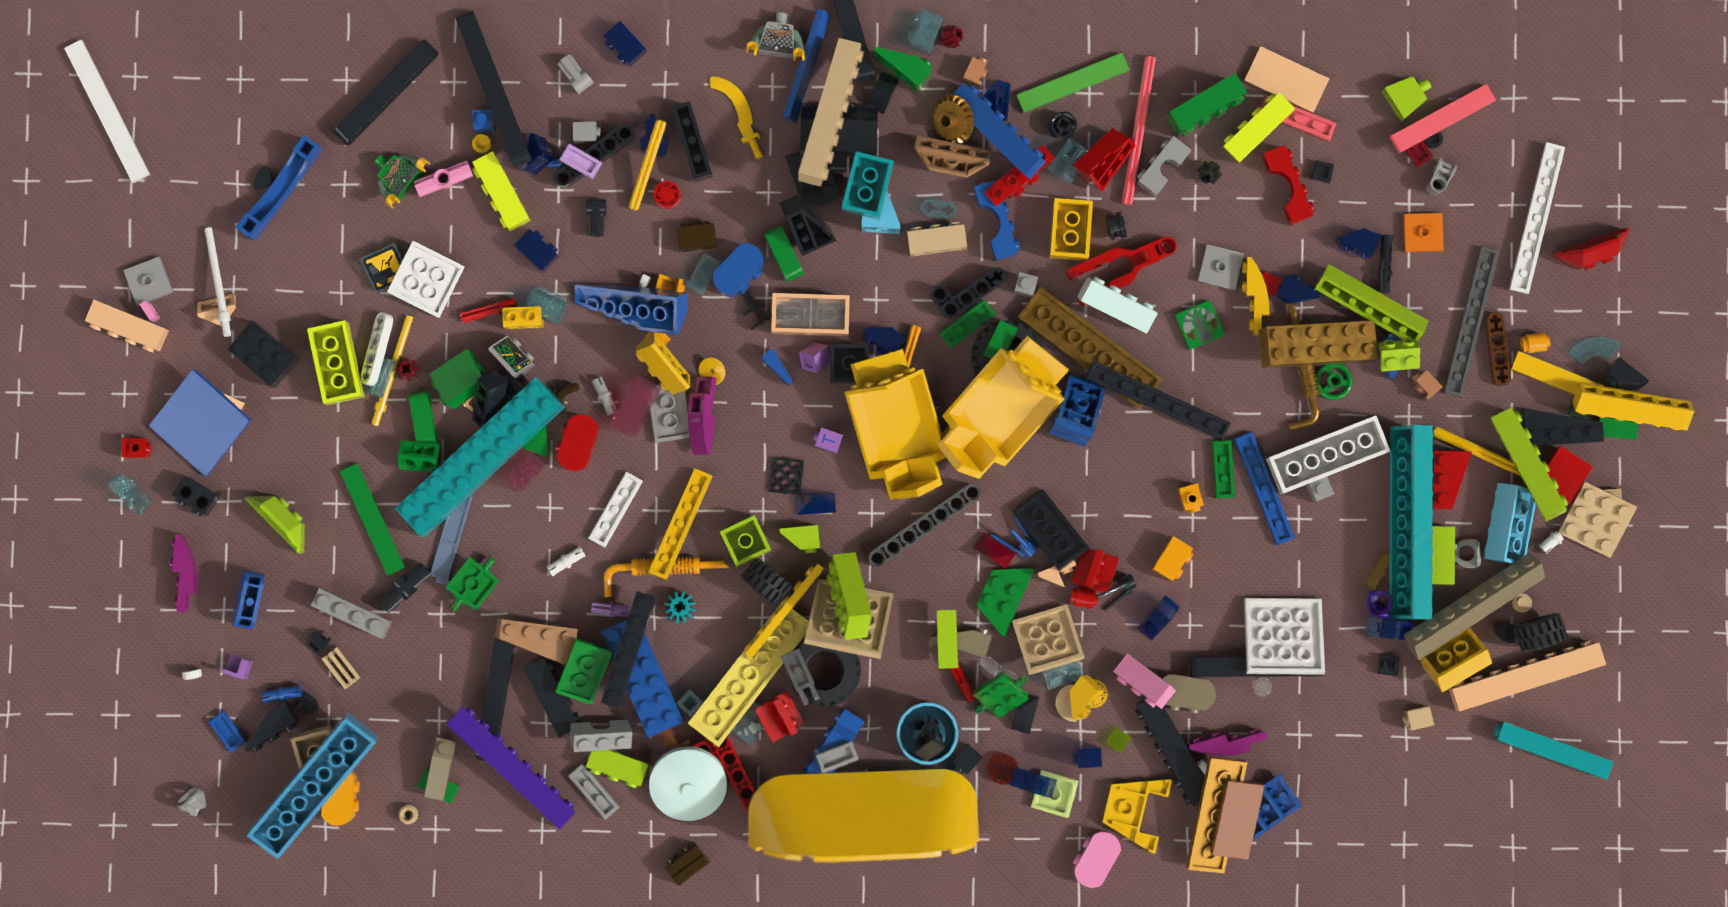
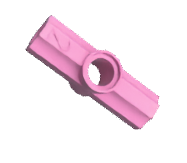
M464 161L446 169H439L434 174L414 181L419 197H423L440 189H447L453 184L474 176L468 161ZM448 175L446 183L439 182L440 176Z

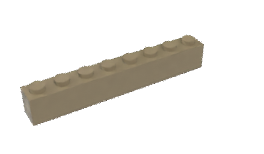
M1531 552L1432 616V619H1427L1404 634L1409 651L1418 660H1421L1546 578L1542 563Z

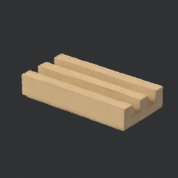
M338 647L322 658L344 689H347L361 678ZM336 653L355 676L353 679L334 656ZM328 659H332L335 665L339 668L342 674L349 681L348 683L344 681V679L341 677V675L337 672V670L334 668V666L330 663Z

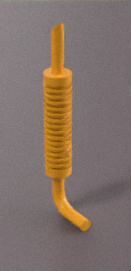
M678 557L670 573L671 575L673 573L681 574V572L682 574L685 572L686 574L688 572L690 574L692 572L700 574V569L730 567L724 561H700L699 557H693V559L692 557H689V559L688 557L686 559ZM642 558L639 560L632 559L630 564H613L608 567L603 578L604 597H612L611 579L615 572L632 571V576H638V574L642 576V574L646 575V573L650 575L648 572L654 561L653 558L651 560L649 558L647 560L646 558H643V560Z

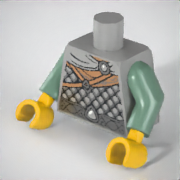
M777 12L775 22L768 21L766 25L761 26L753 35L746 48V53L749 50H754V55H757L758 51V54L789 58L796 61V57H802V61L805 60L803 40L799 32L794 30L793 25L786 24L788 15L786 13Z

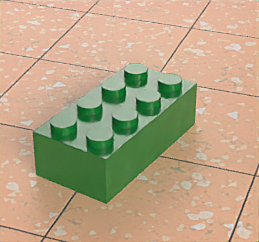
M1236 73L1170 111L1166 120L1177 138L1181 135L1186 137L1193 133L1196 126L1201 128L1208 124L1212 119L1211 117L1215 116L1218 118L1226 113L1228 107L1231 106L1233 109L1240 105L1247 91Z

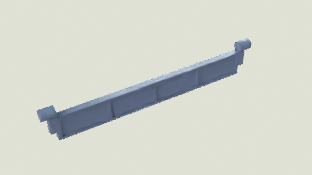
M474 493L446 518L431 569V576L436 577L435 582L444 585L449 583L448 580Z

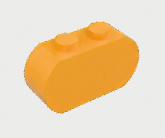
M353 770L322 806L321 816L331 825L339 826L346 824L359 811V800H356V792L360 790V781H357V775Z

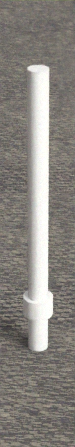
M205 228L204 231L219 308L218 319L222 325L223 336L229 337L231 336L229 325L231 319L226 308L212 228Z

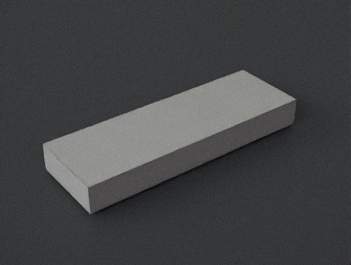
M583 763L568 775L605 820L620 808Z

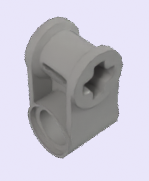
M1440 157L1427 183V192L1433 196L1441 194L1447 188L1458 166L1451 165ZM1433 182H1438L1441 186V189H1435L1433 187Z

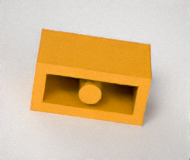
M1172 536L1152 570L1170 581L1178 580L1183 573L1181 569L1183 564H1188L1193 556V553H1191L1193 548Z

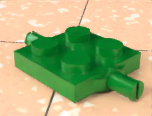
M489 556L484 564L477 563L471 557H468L445 586L456 598L449 606L450 609L456 612L462 603L469 605L475 611L479 608L500 581L489 570L496 561L493 557Z
M1002 671L974 690L973 696L981 702V704L974 707L975 712L980 714L985 709H988L998 718H1001L1027 701L1028 694L1021 688V685L1028 682L1027 676L1022 675L1017 680H1014Z

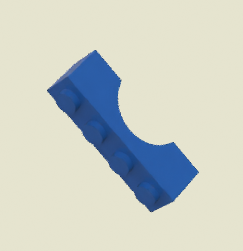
M994 180L974 186L973 190L978 207L992 211L999 220V233L990 242L995 262L1017 256L1020 245L1018 239H1014L1012 234L1015 231L1012 220L1008 221L1007 218L1009 213L1007 203L1002 202L995 206L985 195V191L996 182Z

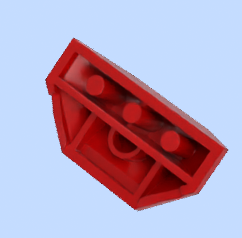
M1626 227L1552 254L1553 258L1576 269L1584 268L1585 271L1596 267L1595 263L1601 261L1602 264L1614 261L1613 257L1619 254L1630 229Z

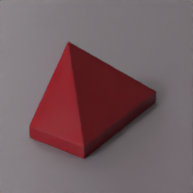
M986 533L982 534L973 548L1004 569L1008 567L1016 554Z

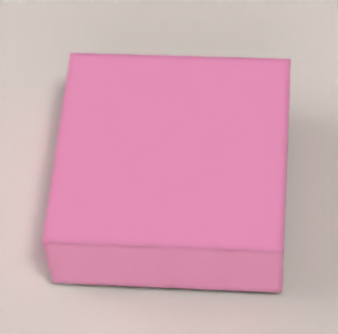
M144 301L140 304L150 321L156 322L160 319V316L150 302Z

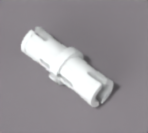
M578 546V548L568 554L561 555L560 559L547 565V568L550 570L551 575L555 576V574L563 569L572 567L573 563L586 557L581 547Z

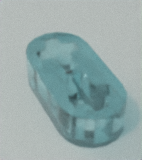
M926 199L921 204L922 214L930 218L952 219L957 212L955 204L950 201ZM931 203V206L938 208V210H931V213H927V209H924V206ZM949 205L950 209H952L954 212H950L949 215H946L945 211L939 210L940 208L946 209V207Z

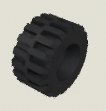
M755 558L741 575L747 584L775 606H779L793 589L787 580L760 558Z
M1557 613L1525 621L1514 628L1518 644L1523 652L1546 648L1562 642L1568 637L1561 614Z

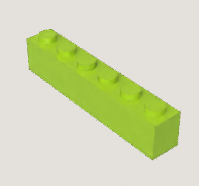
M1330 264L1327 265L1315 287L1317 291L1368 320L1374 321L1375 324L1402 339L1411 338L1418 342L1424 334L1429 321Z
M1511 407L1491 417V423L1544 521L1547 522L1565 513L1568 503L1564 495L1560 496L1556 489L1559 486L1554 478L1550 479L1547 473L1550 470L1546 462H1541L1538 457L1540 455L1536 444L1532 446L1529 440L1532 437L1528 429H1523L1520 424L1522 422L1518 411L1514 412Z

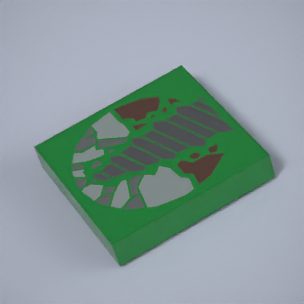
M1210 300L1174 315L1189 350L1225 336Z

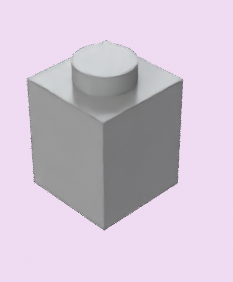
M573 122V142L575 144H595L598 142V138H601V127H597L596 122Z
M1019 272L1014 293L1032 298L1038 277Z
M1327 477L1306 484L1313 502L1334 495Z

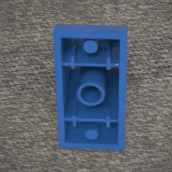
M1070 374L1062 393L1064 400L1057 407L1048 434L1085 447L1095 431L1106 388Z

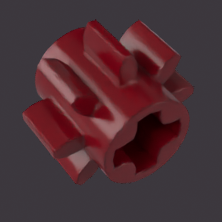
M956 25L943 27L944 32L940 34L941 43L947 46L948 49L961 46L959 41L963 40L962 30L956 27Z
M405 357V362H397L400 366L395 371L401 373L399 379L402 380L406 377V380L410 382V377H418L415 373L420 368L414 366L415 360H412L410 363L408 358ZM405 366L410 367V373H405Z

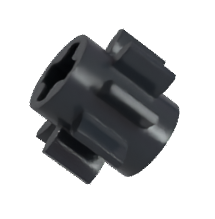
M1205 160L1197 169L1199 179L1205 184L1211 182L1214 185L1222 176V173L1219 172L1220 166L1214 161L1208 163Z

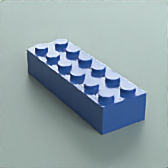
M627 620L602 631L608 648L613 652V660H615ZM645 632L627 691L649 738L683 723L685 720Z

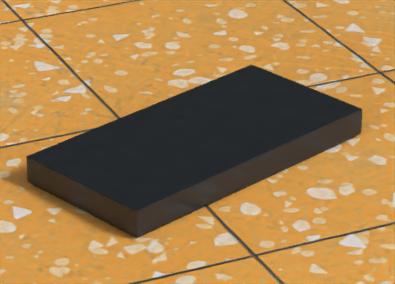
M1043 489L1012 511L1058 572L1090 550L1089 546Z

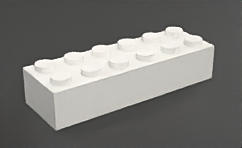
M1374 416L1269 457L1266 461L1279 493L1283 494L1388 453L1390 448L1377 416Z

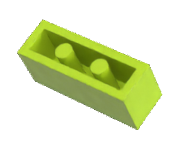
M1432 526V585H1455V527Z
M613 750L591 751L586 767L590 768L589 772L600 775L604 773L608 775L607 778L618 782L621 779L626 781L625 785L637 788V785L642 786L650 763Z

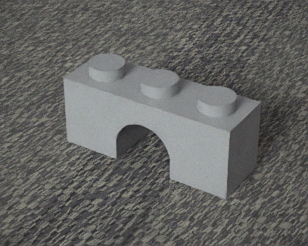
M1174 136L1171 140L1167 138L1161 146L1162 152L1159 155L1155 153L1149 161L1151 166L1148 170L1144 168L1137 176L1140 179L1137 184L1153 197L1157 196L1168 181L1160 171L1161 165L1169 162L1179 167L1191 152L1189 147Z
M628 720L609 721V728L603 730L593 728L590 722L571 723L570 742L574 752L629 749L632 745V730Z

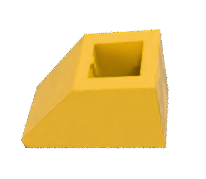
M1089 675L1081 676L1070 689L1071 712L1074 720L1085 719L1091 711L1089 709L1093 704L1096 705L1102 699L1101 694L1104 692V689Z

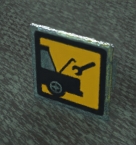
M395 243L360 258L375 293L390 287L403 261Z

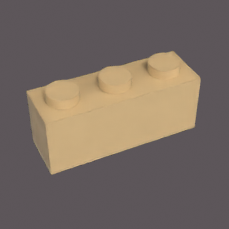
M960 222L949 223L947 227H941L940 224L929 226L930 229L922 230V227H914L910 229L911 231L907 232L910 257L967 249L964 224L960 225Z

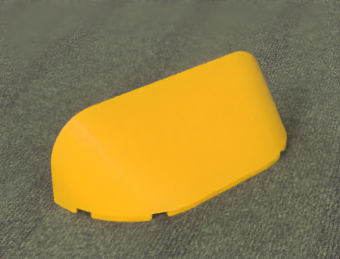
M947 769L777 776L765 782L755 792L750 802L748 813V846L755 851L763 849V854L789 860L800 861L802 856L814 857L815 862L927 858L941 856V851L949 850L951 854L963 852L976 846L977 841H979L978 803L975 790L964 776Z

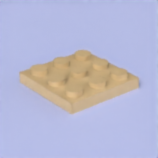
M1584 481L1557 532L1611 558L1637 506Z
M1068 605L1012 620L1029 675L1084 659Z

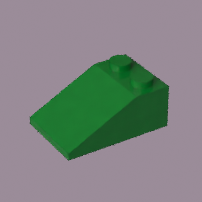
M879 47L874 49V58L916 93L920 91L932 76V64L925 58L920 59L918 56Z

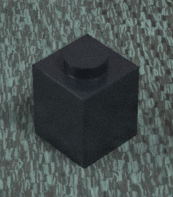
M967 744L953 760L955 763L953 767L959 773L963 774L965 772L968 775L983 757Z

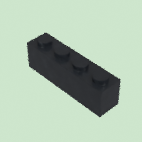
M690 101L672 106L695 183L712 178V171Z
M543 658L524 668V671L555 732L560 738L570 733L571 723H580L582 720L578 712H574L571 708V705H573L571 698L555 693L560 677L556 678L553 673L556 669L552 661H547L546 658Z

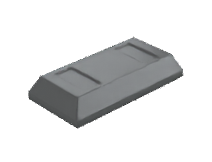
M852 741L816 755L822 773L859 760Z

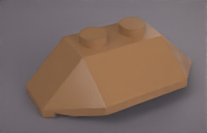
M917 135L914 150L929 170L965 178L989 165L992 150Z

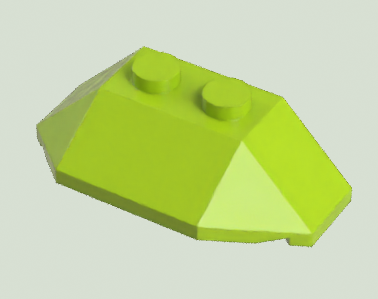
M247 496L245 498L298 554L304 552L305 524L301 521L303 517L297 511L292 512L288 508L290 504L283 497L279 499L275 496Z

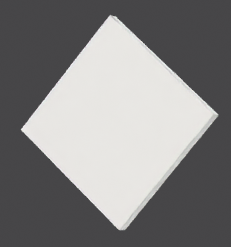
M1244 598L1247 674H1325L1322 599Z

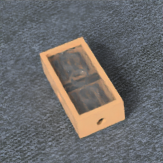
M773 293L772 334L848 336L850 295Z

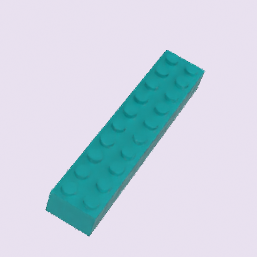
M535 377L395 509L420 537H427L557 416L565 406L541 379Z
M1405 425L1390 427L1389 594L1392 596L1393 606L1389 611V619H1432L1433 426Z

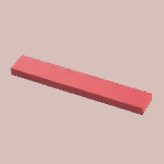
M1485 84L1391 135L1389 138L1397 152L1401 153L1495 102L1496 99L1488 85Z

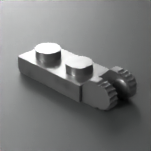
M799 648L782 655L783 663L804 705L808 704V699L802 690L806 687H810L811 694L815 700L820 699Z

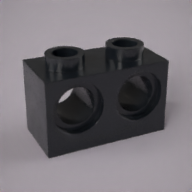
M185 475L172 493L176 497L175 501L184 507L187 504L192 508L191 512L200 517L202 514L208 516L220 498L216 493ZM189 487L191 494L186 498L183 495V490ZM205 497L207 499V505L201 508L199 505V501L201 498Z
M923 712L908 724L914 753L928 761L944 749L938 719Z

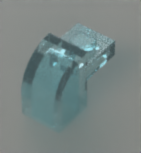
M122 472L107 484L108 488L118 495L125 505L138 516L153 503L143 489L131 477H127Z
M689 689L676 704L690 717H693L705 701Z

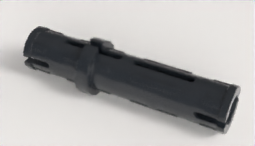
M1381 235L1379 271H1377L1379 276V293H1390L1391 276H1393L1391 271L1393 235Z

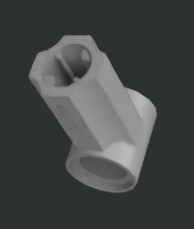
M571 55L565 56L557 64L578 94L594 83Z

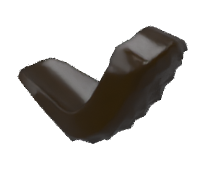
M572 383L559 390L556 397L564 406V398L578 391L579 384ZM566 407L562 410L564 414L567 413Z

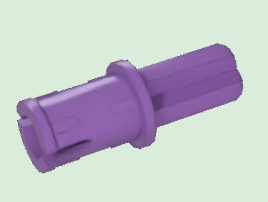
M592 602V613L609 615V617L613 615L628 618L630 605L613 604V602L610 604Z

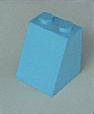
M888 192L886 193L880 220L862 216V232L900 234V223Z

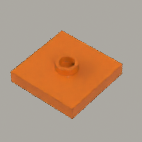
M1442 213L1403 215L1404 253L1444 251Z

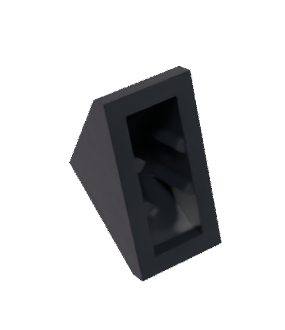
M882 72L873 88L867 105H873L874 108H878V112L884 114L900 79Z

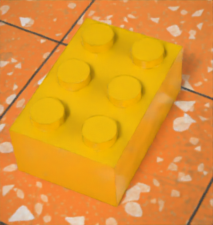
M1054 198L1049 258L1082 261L1089 259L1093 201Z
M1470 627L1420 660L1423 669L1442 692L1492 664L1488 649Z

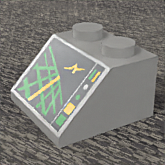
M507 335L488 349L510 374L519 380L535 366L532 362L534 358L527 350L523 352L519 348L521 343L515 337L510 338Z

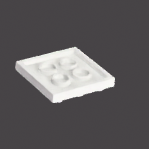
M412 241L387 293L439 318L464 266Z

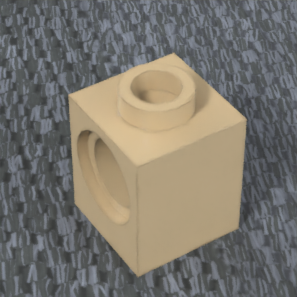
M1430 706L1404 711V716H1402L1403 724L1405 727H1408V730H1416L1434 725Z

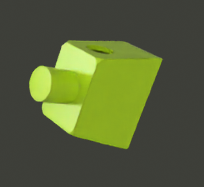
M1410 77L1387 86L1381 92L1399 120L1403 121L1427 100L1424 92L1431 88V84L1426 78L1417 83L1414 77Z

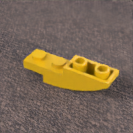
M1247 257L1246 262H1243L1242 273H1246V281H1242V292H1245V297H1253V300L1249 302V312H1253V319H1249V331H1252V335L1259 336L1258 330L1262 329V317L1270 315L1269 299L1266 285L1258 266L1252 257Z

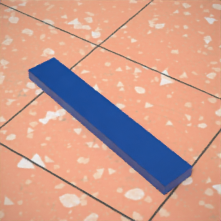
M823 9L816 11L804 48L805 60L802 61L801 58L783 113V117L790 122H797L831 17Z
M1253 432L1234 438L1276 546L1295 539Z

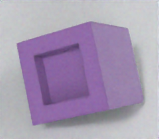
M813 342L799 352L802 369L817 373L830 363V353L827 345Z
M231 654L226 668L222 669V673L240 679H247L253 661Z

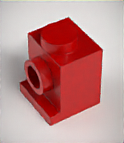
M122 438L123 458H149V454H152L150 439ZM136 444L139 446L138 451H134V445Z

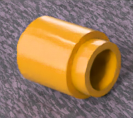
M1544 332L1526 334L1525 337L1520 338L1522 352L1535 353L1547 351V347H1550L1549 336Z

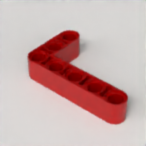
M729 736L725 738L726 744L723 747L718 748L708 739L693 745L692 747L697 748L700 745H706L712 755L717 753L748 814L750 802L756 789ZM727 753L733 754L735 757L734 763H726L724 756ZM737 770L741 771L744 775L741 781H736L733 778V773ZM750 788L753 793L752 797L744 798L742 790Z

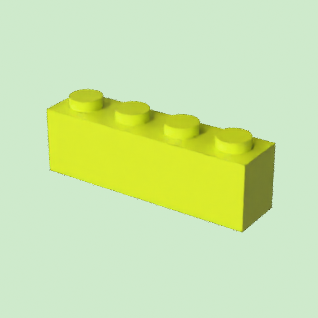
M1280 92L1277 95L1272 93L1265 100L1267 104L1263 108L1259 106L1251 114L1253 118L1249 122L1244 120L1237 127L1239 131L1235 135L1231 133L1224 140L1226 144L1223 148L1238 163L1295 110Z
M492 151L473 161L475 167L472 170L477 179L481 177L484 183L481 187L485 194H490L493 199L490 203L495 212H500L502 217L499 220L504 229L508 227L512 231L531 221L494 152Z

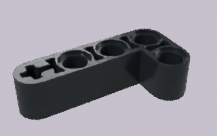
M995 267L954 297H952L947 288L937 285L931 291V299L946 319H954L1000 287L1006 279V273L1002 268ZM993 273H996L997 275H998V274H1001V277H1000V280H1001V281H999V280H997V279L994 280V281L991 283V285H992L993 287H991V286H990V283H989L988 281H990L991 279H993V277H994V274H993ZM978 284H985L987 290L984 293L978 292L976 289ZM942 290L945 296L943 299H936L934 292ZM964 294L969 295L971 302L964 304L961 301V296ZM947 306H954L956 312L953 315L947 314L945 311Z

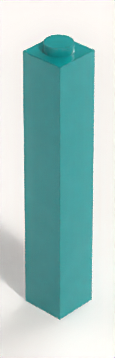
M1500 721L1499 724H1496L1493 735H1495L1494 740L1601 779L1608 780L1614 763L1611 760Z

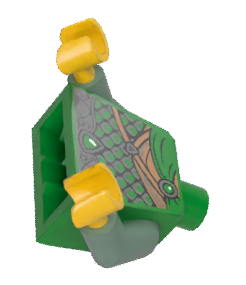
M401 154L398 157L393 155L389 160L383 155L377 157L374 164L381 169L377 174L379 177L378 186L381 195L392 209L394 208L392 206L393 202L397 201L400 203L403 196L413 186L414 181L418 180L423 172H426L423 169L424 165H430V162L424 158Z

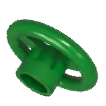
M1342 364L1323 365L1316 373L1315 378L1317 380L1315 381H1318L1316 385H1319L1317 389L1320 390L1321 396L1328 400L1342 399L1352 388V375ZM1332 368L1340 369L1345 374L1347 380H1343L1339 373H1333ZM1326 371L1328 375L1327 386L1322 389L1320 378L1323 372ZM1332 378H1336V379H1337V383H1336V384H1332V382H1331V379H1332ZM1341 385L1346 386L1339 394H1328L1332 388H1338Z

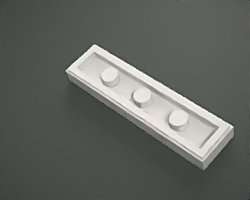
M625 472L589 536L590 540L606 548L643 482L641 479Z

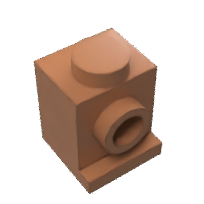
M979 56L977 58L972 57L963 81L981 88L982 81L980 79L984 80L988 69L985 67L988 61Z
M1428 370L1418 371L1412 377L1415 390L1419 394L1425 395L1423 397L1424 401L1429 400L1443 387Z

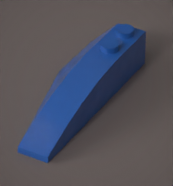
M575 284V303L595 312H602L610 318L619 319L627 325H634L642 331L678 335L687 314L688 293L631 286Z

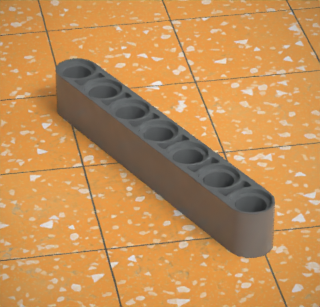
M975 484L965 486L878 546L869 554L870 564L874 567L882 566L975 502L981 495L980 488ZM968 488H975L977 490L975 498L967 496L966 491ZM957 498L961 501L959 509L952 508V499ZM936 510H944L946 517L943 520H938L935 517ZM922 520H926L930 524V528L927 531L919 528V523ZM906 531H911L914 534L913 541H905L903 534ZM890 542L898 544L897 552L891 553L888 551L887 546ZM874 553L882 555L883 560L881 563L875 564L872 561L871 557Z

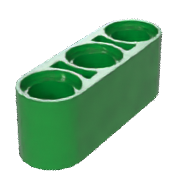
M781 224L764 232V236L786 281L789 282L804 275Z
M429 391L409 393L416 442L438 444Z

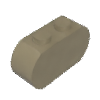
M1166 674L1161 678L1175 690V693L1165 704L1168 705V709L1179 711L1180 707L1187 708V712L1198 714L1199 710L1205 711L1209 709L1215 701L1216 691L1209 680Z

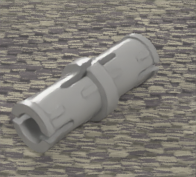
M603 377L592 380L591 383L598 395L597 399L601 401L606 415L610 416L618 412L611 397L612 393L608 391Z

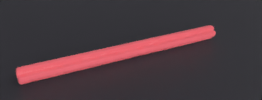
M1146 56L1132 135L1135 148L1129 154L1122 195V204L1131 205L1133 202L1156 58L1153 56Z

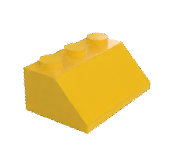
M655 332L636 346L637 358L642 363L645 362L648 365V371L653 377H658L664 391H669L673 395L690 388V375Z

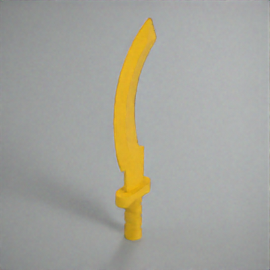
M711 76L710 88L726 94L735 106L739 119L737 126L743 136L741 138L742 143L749 142L756 159L763 157L755 140L761 137L759 133L754 134L752 130V114L745 96L732 82L721 77Z

